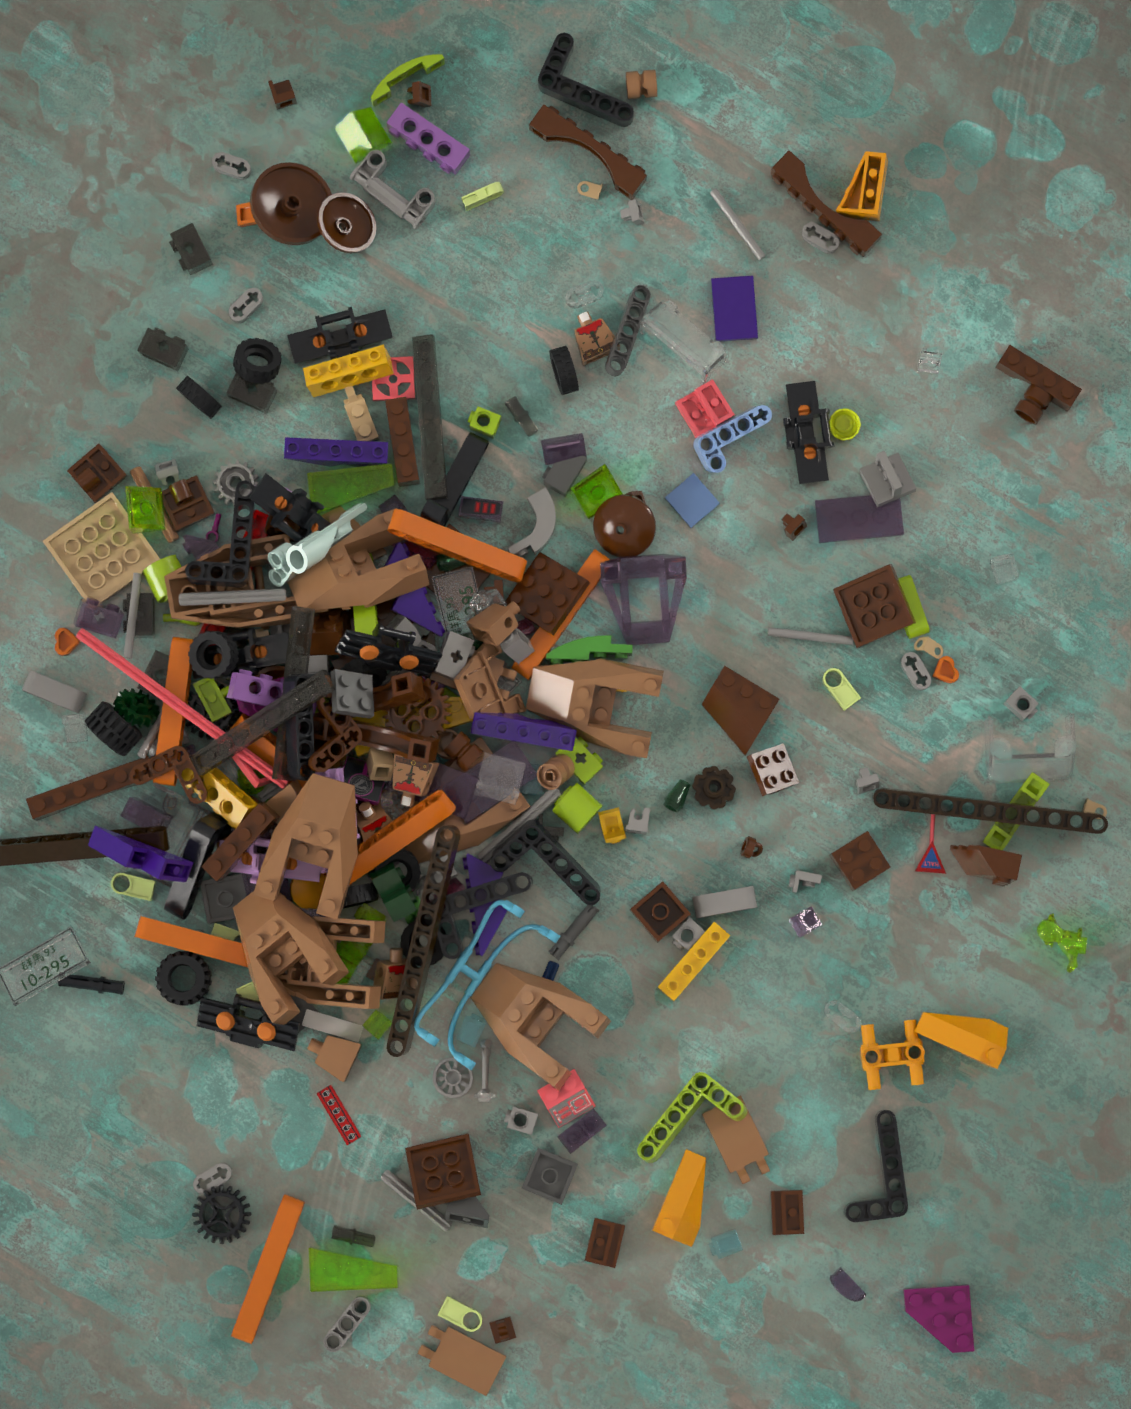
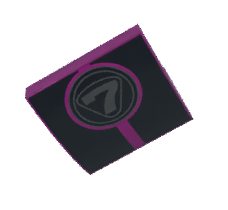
M347 756L343 768L344 782L355 785V798L357 800L370 802V804L378 806L385 781L370 780L366 762Z

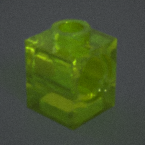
M376 1009L362 1026L380 1040L391 1028L392 1022Z

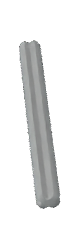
M284 588L179 594V604L181 606L286 600V590Z
M558 788L548 790L478 854V858L485 863L489 862L492 852L525 822L535 820L561 796V791Z

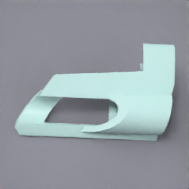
M365 503L356 504L345 511L337 521L323 530L314 531L294 545L286 542L269 552L268 561L274 567L268 572L272 584L280 587L297 574L305 572L320 562L332 546L353 531L350 520L367 509V505Z

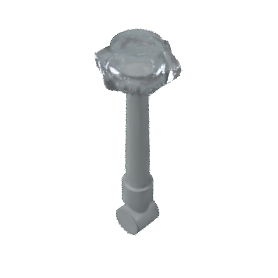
M483 1039L480 1042L483 1048L482 1089L474 1094V1098H478V1102H491V1098H496V1095L488 1089L489 1047L492 1046V1041L490 1039Z

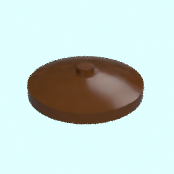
M279 163L266 169L254 183L250 195V208L255 222L267 236L283 244L303 245L321 236L317 223L318 209L321 203L332 193L325 180L313 169L298 163Z

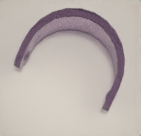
M841 1267L830 1276V1281L834 1288L847 1299L858 1302L866 1296V1293Z

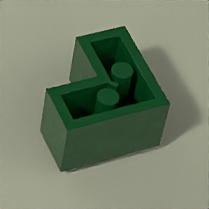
M392 862L369 874L393 922L417 910L415 903L418 901L410 885H404L402 879L405 876L400 867L395 868Z

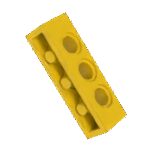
M384 344L303 368L306 386L313 398L394 374L391 358Z
M204 755L190 756L208 791V797L204 802H207L216 814L221 815L228 821L231 827L236 829L258 803ZM189 768L183 770V779L191 781L194 777V772ZM198 780L195 781L193 784H188L187 787H193L195 793H197L198 797L202 799L201 795L203 794V791L197 790L195 786L196 784H199Z
M713 922L657 988L674 1002L730 935L717 923Z

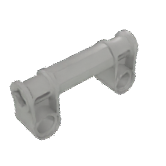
M370 151L364 160L353 170L350 180L358 182L364 187L363 190L372 195L399 216V218L407 220L417 230L436 205L434 193L428 188H422L409 202L378 178L387 167V161L381 151ZM379 157L382 159V162L377 166L372 165L371 161ZM425 195L431 197V201L427 204L420 202L421 198Z

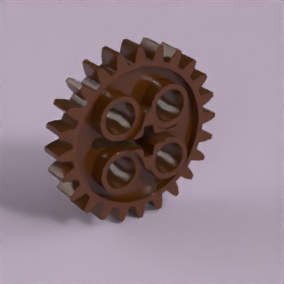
M419 676L422 678L424 699L419 702L414 701L403 704L407 708L403 716H400L398 713L401 705L385 709V711H388V714L382 717L389 719L385 727H392V729L428 737L434 736L440 739L441 737L438 732H446L443 725L450 724L446 717L452 716V713L447 712V709L452 707V705L445 702L450 697L447 695L442 696L445 691L444 688L437 690L439 683L434 682L431 685V679L427 678L423 682V677ZM431 698L432 701H431L429 704L425 705V704L428 702V700ZM416 707H417V708H421V709L419 710V713H420L419 716H418V715H414V714L416 713V711H415V708H416ZM435 707V717L429 718L428 710ZM405 719H408V721H407L406 724L404 725V724H403V721H404ZM415 721L420 723V729L417 732L412 731V724Z

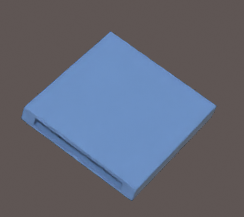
M694 473L665 497L666 501L690 528L720 504Z

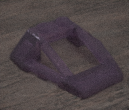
M654 554L618 557L600 562L601 584L626 644L639 645L670 642L683 588L687 579L686 557ZM658 577L662 620L631 622L628 579ZM675 579L671 607L669 609L667 580ZM613 583L620 584L621 610Z

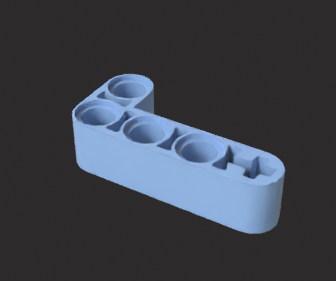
M765 405L754 406L699 435L694 440L693 446L705 470L710 473L723 471L726 467V460L720 448L768 423L772 418L770 408ZM760 411H763L764 414L761 416V418L754 420L751 419V417H755L759 414ZM740 419L746 422V427L743 431L738 428V421ZM721 429H725L728 433L725 440H722L719 436ZM704 438L709 441V448L707 450L701 447V441ZM714 457L719 461V466L716 469H713L710 465L711 459Z

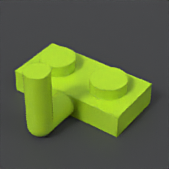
M204 678L193 684L213 723L232 713L224 698L228 694L229 685L220 690L215 679Z

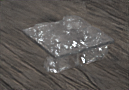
M484 752L474 794L516 805L526 763Z

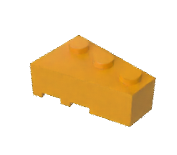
M865 151L854 173V177L849 187H847L840 205L836 209L837 213L853 219L880 221L888 165L886 153Z

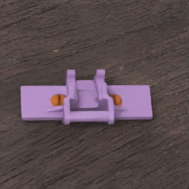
M258 838L242 855L231 872L252 874L250 883L256 884L266 855L257 853V846L268 847L271 839ZM289 858L284 878L320 882V866Z

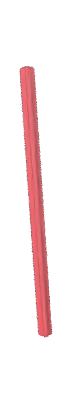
M81 628L78 631L76 638L280 788L284 789L287 786L289 779L87 630Z

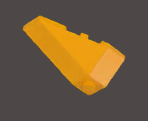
M923 1012L914 1031L995 1069H998L1007 1048L1008 1028L986 1018Z
M687 1149L685 1150L652 1228V1231L692 1247L701 1225L705 1157Z

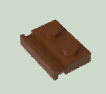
M770 1191L772 1235L804 1234L803 1191Z
M594 1218L584 1261L615 1268L625 1225Z

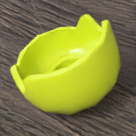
M847 408L836 410L829 419L830 432L835 438L842 441L853 439L859 433L861 427L859 416Z

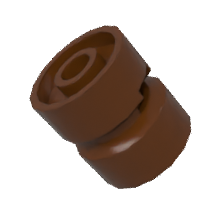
M1029 385L1024 393L1025 399H1020L1014 412L1025 421L1037 425L1043 415L1042 410L1047 409L1053 398L1043 389L1035 385Z
M462 731L443 750L450 759H457L456 764L464 772L484 752L476 744H470V738Z

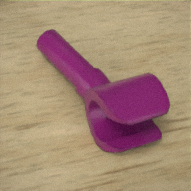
M216 513L212 530L206 534L207 541H209L211 533L216 535L215 543L219 541L218 526L221 514Z

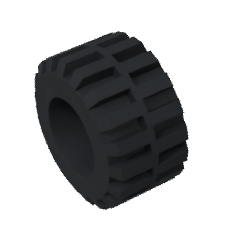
M104 701L85 720L87 727L105 745L122 756H126L142 738L140 730L135 725L132 726L131 723L126 722L124 717H121L118 711L114 710V706Z
M177 951L167 955V958L163 959L160 962L161 965L157 967V976H155L157 990L170 1003L182 1006L193 1005L209 992V986L212 983L209 965L201 956L195 953ZM179 966H189L196 974V982L188 991H179L172 984V973Z

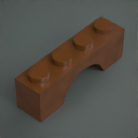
M1011 345L1008 346L995 367L1013 379H1020L1043 389L1052 396V403L1067 412L1082 390Z
M400 397L385 400L399 487L420 484L407 398Z
M412 672L392 676L388 684L373 688L374 712L424 699L422 678Z
M265 802L258 803L201 867L215 881L223 880L237 865L247 849L265 834L280 816Z

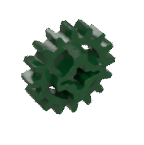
M131 688L130 692L127 689H124L123 692L119 691L113 702V705H115L114 710L118 711V714L124 717L126 722L131 723L132 726L138 724L139 728H142L143 725L147 728L151 724L153 725L160 714L158 711L160 707L154 705L156 701L150 700V695L142 694L141 690L138 693L133 688Z

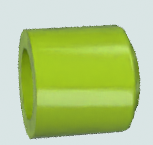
M176 555L162 558L142 571L158 603H168L164 576L182 567Z
M576 783L573 786L570 785L556 800L552 812L574 832L579 834L600 811L603 805L581 785Z

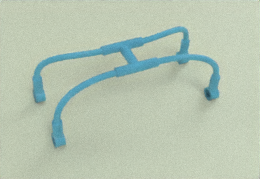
M497 900L491 904L469 946L465 947L447 974L445 982L421 1009L414 1021V1029L417 1035L435 1047L440 1039L419 1027L422 1017L441 996L448 985L452 984L459 972L471 978L472 981L464 991L465 994L457 1006L448 1031V1047L455 1060L471 1071L476 1063L455 1050L453 1034L462 1008L491 968L493 960L512 939L527 930H538L540 934L554 943H557L561 937L543 925L530 924L515 930L500 943L488 960H485L478 972L471 969L465 963L472 954V949L476 945L493 910L497 906L502 905L503 908L518 918H521L525 911L508 900Z

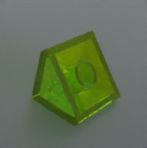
M371 107L351 111L335 127L355 164L364 160L370 151L381 150L392 144Z
M605 464L570 488L571 496L588 519L595 516L597 509L604 501L616 495H623Z
M125 486L130 531L135 534L165 530L161 488Z

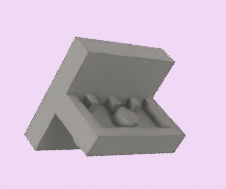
M885 451L877 453L874 463L864 466L859 470L877 508L916 492V486L899 453L888 457Z

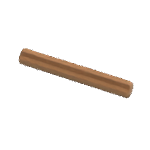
M140 466L133 468L130 474L167 542L172 543L176 541L179 535Z

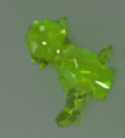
M1054 913L1050 914L1047 919L1039 922L1037 933L1040 939L1044 941L1046 946L1050 945V947H1053L1054 942H1057L1061 951L1068 957L1067 972H1073L1078 967V954H1086L1087 937H1081L1082 927L1078 928L1077 933L1064 930L1056 922Z

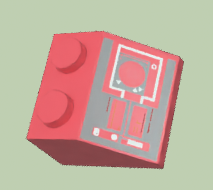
M575 1069L570 1071L572 1074L559 1091L550 1084L537 1090L558 1128L596 1107Z

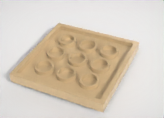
M113 492L43 540V543L92 611L131 584L134 573H141L143 575L142 571L146 567L160 560L157 553Z

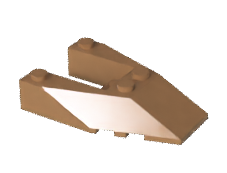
M393 510L379 514L332 546L320 562L305 572L297 574L287 582L301 614L327 612L328 609L340 607L342 610L351 609L350 606L364 605L367 608L429 585L427 570L419 554L376 569L369 553L406 540L387 531Z
M282 534L253 539L250 567L270 564L268 553L286 542L290 543L289 536ZM231 543L222 545L221 548L203 555L196 561L229 563ZM238 551L235 554V557L238 559H243L246 556L244 551ZM187 564L164 576L172 619L235 628L277 626L304 621L303 614H301L294 596L286 597L285 601L188 606H181L179 604L180 593L254 590L251 568L248 583L240 588L192 584L186 576L185 568ZM197 568L190 572V575L193 577L201 574V570ZM215 570L211 576L213 578H220L223 572ZM239 571L233 575V578L241 580L245 574Z
M601 658L567 664L533 667L526 709L545 720H551L577 730L576 737H581L586 742L622 754L647 759L652 732L610 724L616 689L659 697L664 671Z
M479 737L471 744H476L484 752L465 772L456 764V758L450 759L437 769L427 795H415L413 806L435 791L443 790L456 805L455 811L449 817L404 847L407 851L413 853L419 864L430 861L436 833L440 827L454 825L459 829L460 840L457 852L479 846L531 807L519 789H517L482 814L459 782L494 756L482 737ZM406 806L400 816L412 807ZM449 829L444 833L446 840L450 841L453 837L452 831ZM442 850L439 854V858L447 855V853L444 850Z
M312 773L273 831L253 895L275 901L279 896L288 860L293 858L328 869L316 914L333 919H338L341 916L358 856L355 785Z
M253 891L235 905L233 910L249 973L261 1006L272 1023L285 1025L299 1014L300 1010L279 979L281 974L304 956L323 984L335 985L349 971L314 918L289 901L281 892H279L278 898L272 901L253 895Z
M312 917L318 922L335 950H337V940L384 943L386 921ZM305 956L279 976V979L290 995L299 997L309 1004L362 1009L380 1008L381 986L348 983L323 984Z
M499 963L493 966L470 997L505 1050L558 1091L572 1073L541 1050L539 1046L563 1014L570 1017L596 1038L601 1036L611 1022L606 1015L561 983Z

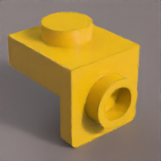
M619 807L598 812L605 843L615 844L626 838Z

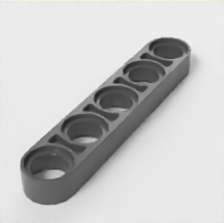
M644 285L634 287L628 297L605 363V369L611 376L621 375L630 358L651 296L649 289ZM635 292H642L645 296V299L639 300L636 297ZM629 309L637 310L639 317H632ZM623 327H630L633 334L627 335L623 331ZM617 344L625 345L627 352H620L617 349ZM611 362H618L620 364L621 369H613L611 366Z

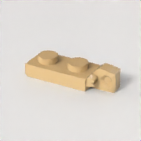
M353 386L345 387L348 399L343 400L344 407L357 441H374L379 439L364 398L361 394H355Z

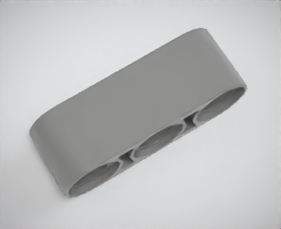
M31 670L22 688V691L78 714L87 695L78 689Z
M754 886L692 897L696 918L757 908Z
M356 1297L330 1329L323 1341L326 1350L336 1352L341 1349L371 1309V1302L367 1297ZM361 1300L366 1303L367 1309L365 1312H358L356 1310L355 1303ZM344 1318H349L353 1321L352 1329L346 1330L342 1327V1320ZM332 1335L337 1336L340 1340L339 1346H330L328 1338Z

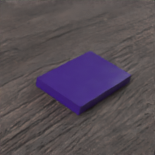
M753 276L711 278L716 342L758 339Z

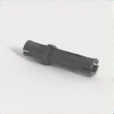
M587 905L565 933L560 934V939L548 952L559 961L565 951L575 944L574 940L600 910L593 905Z

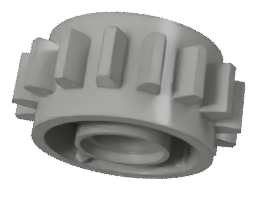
M236 460L235 464L228 461V466L224 467L221 465V472H215L218 479L213 480V484L218 485L214 489L215 493L221 492L218 496L219 500L225 498L226 505L232 502L234 506L236 488L231 487L232 481L235 479L247 480L253 483L256 488L258 482H255V480L259 479L258 474L252 475L255 469L253 467L248 469L247 462L241 465L239 460ZM245 488L240 492V494L242 496H248L251 494L252 491L250 489Z

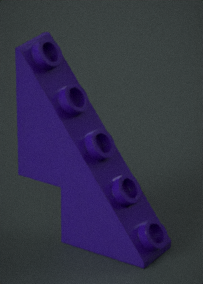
M285 437L284 459L328 467L343 464L367 468L387 464L388 442Z
M400 542L396 543L384 566L408 558L410 552L407 545ZM426 587L395 598L390 608L391 611L406 617L409 621L429 632H433L438 637L443 636L445 630L442 623L436 621L434 616L436 614L435 607L432 602L428 603L425 595L428 594Z
M474 712L471 728L472 734L573 751L577 732L573 728L551 720L530 719L513 713Z
M96 825L88 843L89 847L124 867L141 869L161 880L187 882L194 863Z
M467 853L466 857H462L464 870L469 872V878L465 879L467 889L500 879L504 875L503 872L495 871L489 864ZM479 889L476 892V898L479 901L486 899V891ZM494 902L470 909V913L474 912L475 921H471L473 934L476 933L486 911ZM502 905L497 906L491 913L475 945L476 956H484L508 910L503 908Z

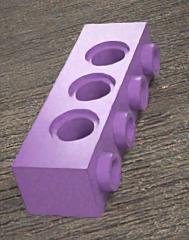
M403 103L399 104L386 122L389 129L388 132L397 139L399 137L404 139L408 147L423 152L422 155L430 162L436 161L440 164L439 167L448 174L452 172L456 175L470 156L469 148ZM408 125L416 127L411 133L404 130ZM425 137L433 139L430 144L422 143V139ZM446 148L450 150V153L447 156H441L439 151Z
M240 669L239 673L232 672L227 698L285 711V679H281L280 682L272 681L273 676L260 674L259 678L252 676L251 671ZM252 682L257 684V691L254 694L249 691V685ZM272 687H276L278 690L275 698L270 696V689ZM312 693L313 714L316 710V698L319 693Z

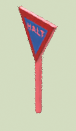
M931 814L930 843L915 869L916 872L946 874L934 846L935 814Z

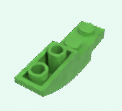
M612 635L585 637L553 649L546 654V661H551L550 664L589 661V654H594V658H606V655H615L616 659H628V656H632L633 645L611 644Z

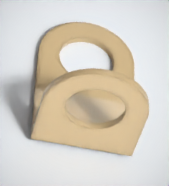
M582 181L578 184L577 190L583 196L599 200L603 183L598 185ZM583 184L588 185L589 190L587 192L581 191L580 188Z
M920 637L914 644L915 650H923L936 659L941 658L943 655L942 646L929 637ZM922 640V645L917 647L918 642ZM936 647L940 649L939 655L935 654Z
M1086 798L1082 811L1095 813L1097 808H1102L1104 811L1103 816L1107 815L1105 806Z

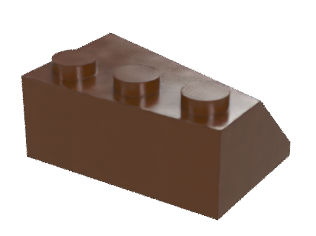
M724 666L704 699L702 706L746 756L780 699Z
M980 845L950 846L951 852L966 875L992 880L993 885L1002 887L1017 881L1022 859L1021 854Z

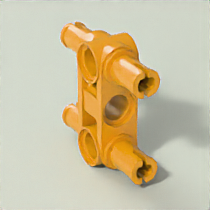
M916 1019L904 1021L906 1036L904 1043L878 1045L875 1040L874 1024L861 1025L863 1045L860 1047V1059L862 1068L866 1071L868 1090L881 1089L879 1074L881 1067L904 1064L909 1066L911 1085L924 1084L922 1065L925 1062V1050L918 1033L914 1032L917 1026ZM912 1046L919 1049V1056L915 1059L911 1058L908 1053ZM868 1051L875 1052L877 1058L874 1063L866 1061L865 1055Z

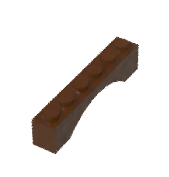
M543 104L530 122L529 130L546 142H568L591 152L608 170L614 188L630 200H633L647 180L646 171L638 165L633 166L623 154H616L611 151V147L607 143L595 140L594 135L588 130L584 129L582 131L576 127L577 124L568 117L565 119L560 116V112L553 106L547 107Z
M790 150L772 167V179L778 185L783 184L788 189L787 192L792 198H798L802 201L803 207L809 213L814 212L819 217L818 220L822 225L833 229L834 234L838 236L839 240H845L850 245V250L856 255L860 254L864 257L881 239L882 233L867 220L843 216L826 206L811 188L806 175L805 164Z
M317 712L313 714L314 738L329 741L336 735V732L322 713ZM335 716L334 718L335 723L338 725L344 721L342 717ZM355 721L362 732V740L358 745L384 750L406 759L423 763H430L436 760L439 743L437 738ZM348 732L350 736L346 740L341 741L354 740L353 735L355 732Z
M146 756L145 758L134 760L27 798L26 801L32 819L38 821L91 799L137 786L130 780L129 773L133 767L151 757ZM148 764L145 765L147 770L142 772L138 769L136 770L135 779L143 781V775L150 773V777L153 776Z

